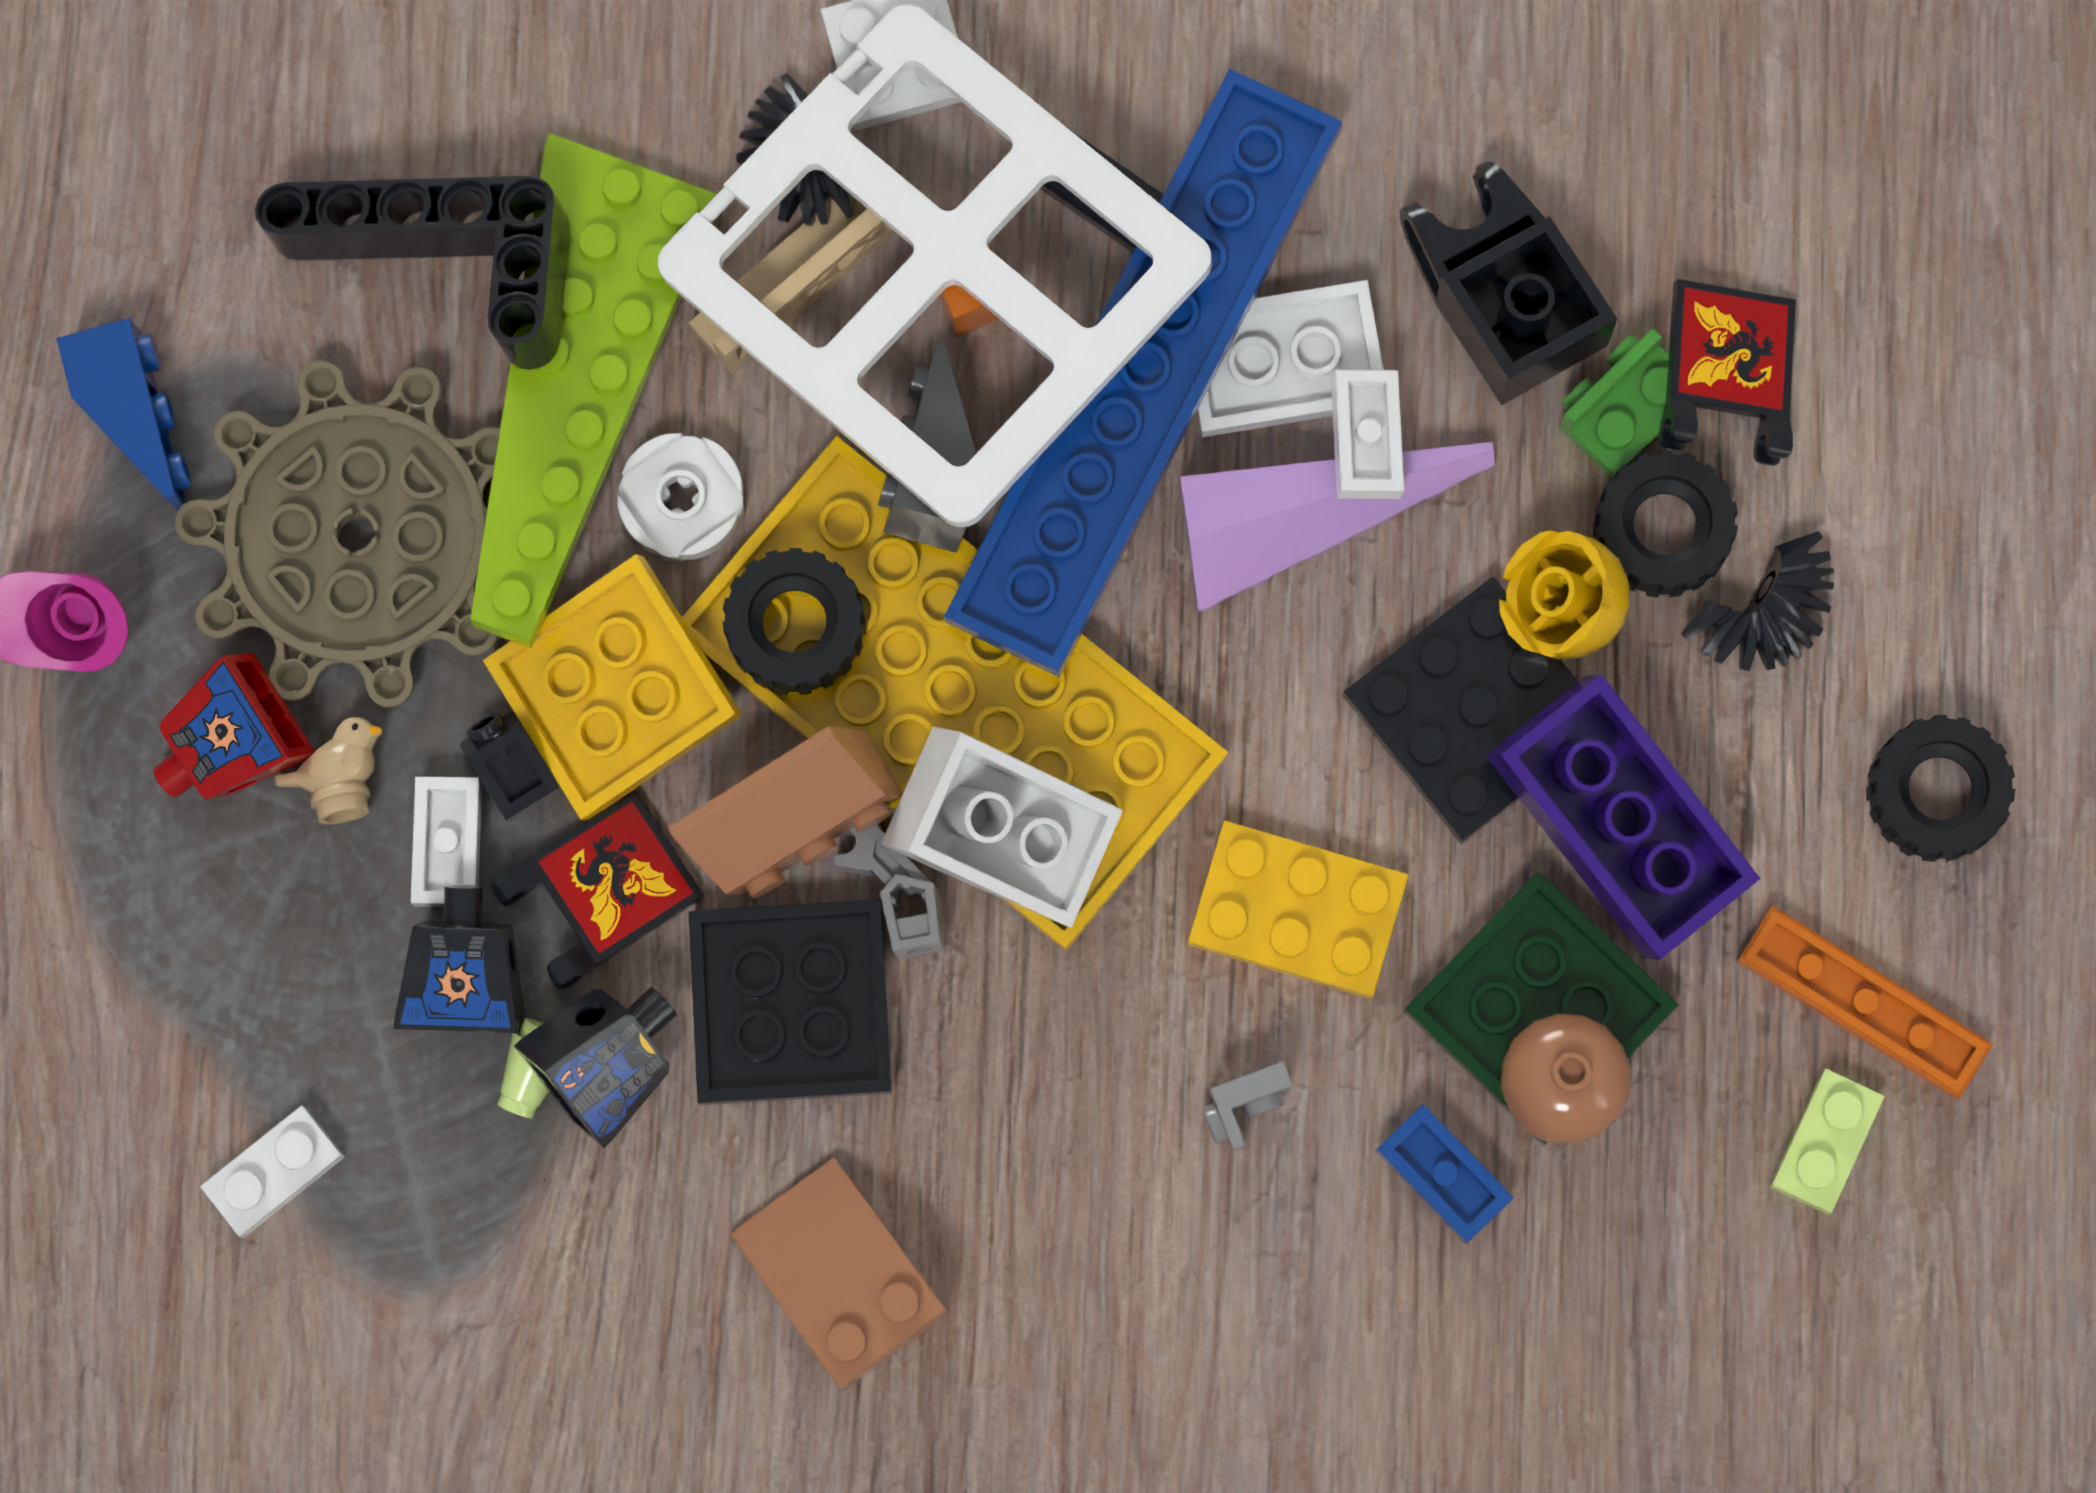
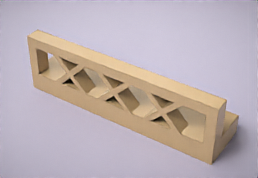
M853 196L854 216L850 218L844 215L832 198L830 201L828 224L821 225L816 214L813 226H806L803 223L736 282L786 325H789L896 232ZM701 312L689 322L691 330L731 374L752 357Z

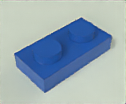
M1424 1104L1376 1149V1152L1465 1244L1514 1199Z

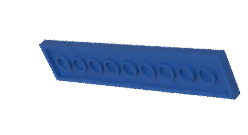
M1228 70L1159 203L1208 244L1212 257V268L1209 275L1012 485L944 615L945 623L1060 677L1342 130L1341 120L1236 71ZM1136 247L1097 324L1151 268L1153 260L1140 248Z

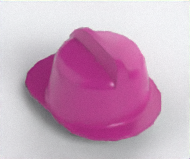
M30 570L10 572L0 577V658L6 662L27 668L93 672L113 664L125 649L129 634L126 611L116 594L98 577L84 572L57 573Z

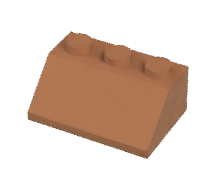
M828 726L675 822L668 829L676 842L725 894L749 893L751 898L754 899L781 885L786 880L782 871L802 860L804 865L807 866L834 852L838 848L834 839L849 829L855 827L857 832L860 833L887 819L891 815L888 805L901 798L903 793L867 730Z

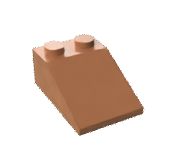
M835 1157L730 1233L837 1386L843 1391L854 1385L949 1314Z

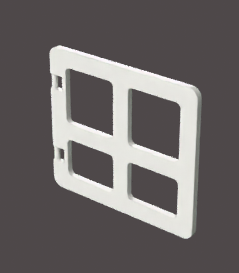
M903 4L891 9L856 45L857 49L833 74L829 73L723 184L724 188L700 213L696 212L674 235L659 254L658 268L664 281L939 517L952 526L968 527L977 523L1206 279L1212 268V257L1208 244L1200 236L918 6ZM868 60L880 72L857 95L845 83ZM911 67H919L1012 143L1011 151L956 209L951 211L939 208L851 134L852 126ZM812 170H821L914 248L911 257L826 346L821 348L811 346L722 270L724 260L803 177ZM1049 181L1061 183L1153 260L1151 268L1096 326L1091 328L1083 327L989 249L990 241L1033 195ZM736 199L748 211L724 235L711 223ZM953 285L962 287L1054 365L1051 375L966 465L960 467L953 466L859 386L860 380L865 373L947 287Z

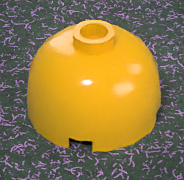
M1544 531L1523 543L1506 565L1502 578L1509 580L1506 590V601L1499 599L1500 615L1508 634L1523 649L1554 659L1569 660L1588 657L1606 646L1623 627L1630 607V585L1619 558L1596 539L1572 531Z

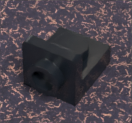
M497 712L482 718L468 729L467 735L469 738L460 744L465 757L505 820H508L560 787L514 712H510L503 717Z

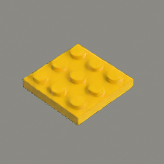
M637 554L547 615L532 648L510 641L483 660L580 820H590L742 716L741 711L644 556Z

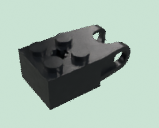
M1486 161L1475 167L1476 172L1473 175L1474 184L1480 196L1481 207L1486 217L1482 223L1469 229H1454L1441 223L1434 214L1414 201L1400 209V222L1409 249L1436 306L1500 404L1504 405L1607 347L1615 328L1617 317L1551 217L1545 218L1498 165L1491 161ZM1531 312L1535 313V315H1525Z

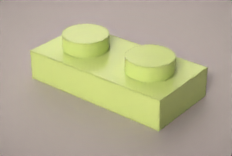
M1826 1068L1822 1070L1769 1187L1827 1215L1831 1214L1885 1096Z

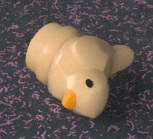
M360 717L345 719L337 727L332 739L317 749L297 771L275 775V785L285 788L299 787L312 793L311 808L316 810L318 821L321 824L345 823L366 816L369 813L367 799L370 797V790L365 782L374 771L375 759L372 749L377 738L382 734V728L373 726L368 720Z

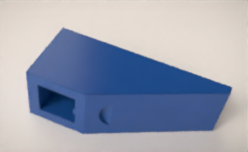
M127 318L56 338L71 398L178 511L186 503L183 490L192 488V481L183 453L181 451L173 453L168 431L176 429L177 424L167 393L158 394L152 372L161 370L162 367L158 349L151 333L143 335L133 321Z

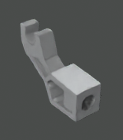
M880 823L860 833L853 827L841 834L840 836L845 834L854 836L856 844L846 854L833 855L834 866L838 871L869 876L875 875L885 885L880 892L892 950L898 960L945 951L939 891L935 884L930 882L907 856L881 844L885 833L882 831ZM903 892H906L909 896H922L926 903L927 913L899 918L898 912L901 907L897 899Z

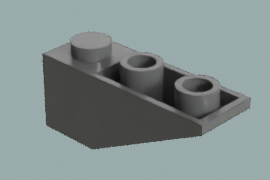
M937 341L930 363L917 361L907 398L918 400L915 416L913 418L902 415L901 422L951 465L960 467L966 465L976 455V450L947 346ZM887 472L878 501V506L889 509L883 532L957 553L966 527H956L945 522Z

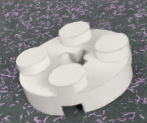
M681 433L660 435L640 446L627 460L623 469V478L619 485L618 510L621 519L631 537L643 549L660 556L668 562L680 563L684 560H695L717 551L732 537L745 514L744 485L739 470L731 456L720 445L709 439L682 436ZM678 482L684 489L692 485L698 488L699 492L692 498L693 508L686 512L680 508H675L671 511L664 505L671 498L668 487L673 483Z

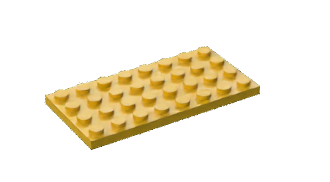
M836 436L682 618L706 657L806 740L828 726L867 730L902 793H904L934 726L962 732L1122 809L1121 817L1072 928L1002 899L1066 952L1222 765L1229 752L1083 634L1078 640L1060 677H1057L945 623L944 615L978 549L963 537L957 553L883 532L889 509L878 506V501L886 475ZM789 548H802L804 552L813 553L814 550L825 554L827 560L832 563L836 561L845 569L846 575L853 579L863 603L866 634H863V648L859 657L855 656L851 663L852 668L845 676L841 674L834 680L835 684L826 689H823V687L814 689L812 694L800 695L799 692H788V695L776 693L774 688L769 686L763 688L755 683L753 678L748 673L745 674L738 666L724 635L722 621H725L723 605L725 597L729 598L732 591L730 585L736 576L740 577L745 572L747 564L754 559L757 562L766 557L765 553L774 550L784 552L789 551ZM789 591L780 594L770 602L763 617V629L766 637L775 647L786 652H802L810 649L821 639L826 628V614L823 606L815 597L802 591ZM901 798L889 804L888 807L895 812Z

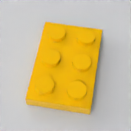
M1224 820L1188 939V946L1372 1000L1409 874Z

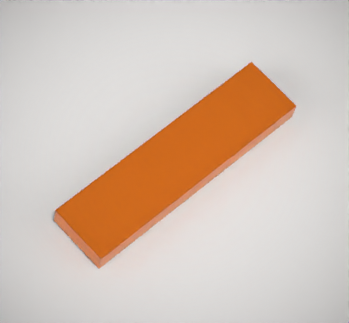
M1773 905L1769 908L1736 961L1955 1100L1961 1098L1993 1046V1043Z

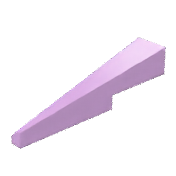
M1493 442L1402 452L1404 493L1400 499H1337L1335 459L1180 476V494L1197 611H1208L1216 607L1219 602L1249 587L1254 588L1268 581L1271 576L1303 560L1308 561L1394 518L1397 513L1426 499L1430 500L1446 492L1448 488L1482 471L1486 472L1494 468Z

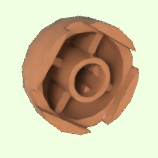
M1554 1014L1532 1022L1513 1039L1501 1063L1500 1090L1504 1102L1506 1101L1509 1112L1516 1118V1122L1525 1132L1547 1143L1574 1145L1599 1136L1620 1117L1630 1096L1631 1068L1623 1045L1606 1026L1583 1015Z

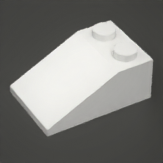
M933 726L881 844L935 870L1072 928L1123 810L962 732Z

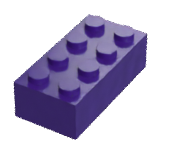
M1602 674L1583 677L1486 755L1644 958L1661 960L1761 879Z

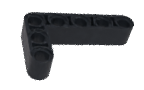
M534 176L284 182L269 187L258 198L255 207L256 220L278 252L287 259L303 261L493 256L488 326L510 363L521 369L532 370L541 368L556 355L560 343L570 227L569 219L549 184L541 178ZM544 209L543 213L536 219L524 221L530 213ZM483 211L474 221L463 223L472 213ZM422 212L417 220L403 225L408 217ZM361 214L354 223L343 226L347 219ZM300 216L294 224L283 228L288 220ZM531 267H539L534 275L529 278L519 279L525 270ZM534 324V327L526 335L517 338L513 337L517 330L524 325Z

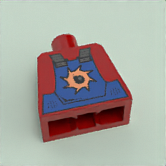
M254 653L226 655L215 662L160 722V732L172 749L173 754L156 765L153 772L160 787L172 797L177 798L192 786H195L203 798L210 800L239 793L307 760L315 750Z

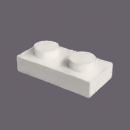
M1335 369L1331 377L1337 499H1400L1404 493L1398 370Z
M415 777L411 904L414 907H444V886H479L482 782L479 777Z
M301 1105L200 1187L236 1234L241 1238H245L344 1159L345 1156L309 1110Z

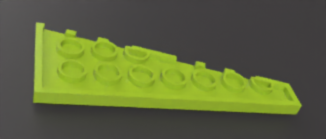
M551 133L544 147L540 178L546 181L554 192L569 219L570 227L560 343L556 355L541 368L527 370L518 368L510 363L470 617L473 627L529 648L533 647L682 299V296L664 281L658 268L659 254L662 248L696 212L700 213L717 195L714 192ZM544 209L534 211L533 220L539 217ZM531 267L525 270L524 279L534 275L539 267ZM534 324L524 325L515 333V338L529 333Z

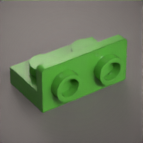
M1654 328L1641 340L1633 334L1629 335L1607 358L1606 362L1612 368L1596 384L1589 377L1585 378L1562 402V405L1568 411L1564 414L1559 429L1611 480L1626 463L1629 466L1659 436L1660 424L1666 404L1669 354L1659 346L1662 336Z

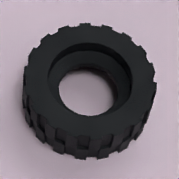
M1660 451L1658 455L1649 456V453L1641 455L1629 466L1627 463L1617 471L1615 477L1611 481L1609 480L1601 495L1595 511L1596 518L1593 523V536H1597V541L1605 545L1619 558L1632 591L1637 589L1646 592V596L1656 598L1659 595H1670V598L1682 596L1684 591L1690 589L1695 591L1704 586L1710 577L1713 578L1732 550L1731 547L1738 529V525H1735V517L1738 514L1736 501L1732 502L1729 495L1731 489L1725 480L1721 481L1715 474L1717 470L1708 463L1704 465L1696 461L1695 456L1686 453L1684 456L1673 454V451ZM1668 494L1679 497L1694 512L1697 523L1696 534L1690 545L1681 552L1672 555L1656 554L1645 548L1635 534L1634 516L1638 507L1645 500L1655 495Z
M789 548V551L784 552L774 550L765 553L766 557L757 562L754 559L745 566V572L740 577L736 576L730 585L732 591L729 598L725 597L723 605L725 621H722L729 649L745 674L748 673L754 682L763 688L769 686L774 688L776 693L788 695V692H799L800 695L812 694L814 689L820 687L826 689L835 684L834 680L841 674L845 676L852 668V661L855 656L859 657L863 648L862 638L863 634H866V619L858 588L853 579L846 575L845 569L836 561L832 563L827 560L825 554L814 550L813 553L804 552L802 548ZM789 591H802L812 595L821 603L826 614V628L823 636L813 647L802 652L780 650L768 640L763 629L764 613L770 602L780 594Z
M1934 715L1930 720L1923 721V718L1911 722L1906 728L1898 730L1877 753L1878 756L1870 766L1867 776L1870 777V785L1866 788V801L1870 800L1872 810L1869 813L1873 823H1878L1883 831L1881 835L1888 843L1892 841L1899 846L1900 852L1908 856L1912 854L1920 856L1923 861L1935 862L1937 859H1946V862L1958 860L1963 855L1968 853L1970 855L1980 849L2006 823L2011 813L2008 812L2009 806L2015 799L2016 789H2012V779L2015 777L2013 766L2009 765L2005 755L2007 752L2001 743L1997 744L1990 737L1991 733L1984 727L1979 729L1970 724L1971 720L1961 717L1949 719L1947 715ZM1932 758H1946L1958 763L1967 772L1972 785V795L1967 808L1960 815L1947 820H1936L1925 816L1914 806L1909 794V780L1914 769L1922 762Z

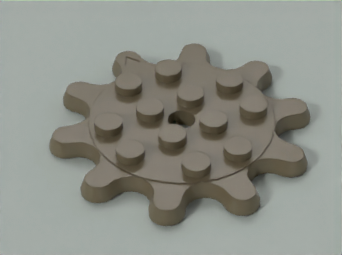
M325 360L314 361L307 364L299 374L297 383L300 409L296 417L289 424L281 427H268L244 411H233L222 416L215 425L213 435L215 444L235 465L237 474L235 485L222 498L214 500L196 499L183 504L177 511L174 520L175 530L184 542L196 547H209L217 550L223 555L227 564V574L223 584L199 602L195 612V620L198 628L212 639H225L233 636L240 630L250 627L261 628L268 632L274 639L276 646L275 659L270 667L268 677L283 700L292 702L302 700L311 693L319 675L324 669L333 664L346 663L353 665L361 672L368 695L377 705L385 708H394L404 704L412 694L414 679L411 672V658L415 650L422 643L430 640H443L453 645L459 652L467 656L476 657L490 651L497 641V635L473 627L470 617L487 515L483 493L487 483L493 477L500 429L487 427L463 439H451L441 434L436 428L434 421L435 408L440 400L442 391L441 384L435 373L427 368L419 366L408 368L399 375L392 391L384 400L374 404H364L357 402L349 395L344 376L335 364ZM352 520H366L372 524L373 531L375 532V537H372L371 542L365 548L357 550L355 553L343 548L340 543L342 528Z

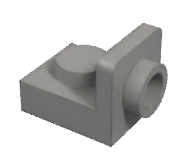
M1283 1061L1210 1089L1209 1095L1213 1104L1203 1107L1202 1110L1216 1144L1227 1140L1232 1153L1245 1148L1246 1145L1234 1116V1111L1244 1108L1247 1118H1251L1284 1105L1280 1094L1289 1091L1293 1085Z

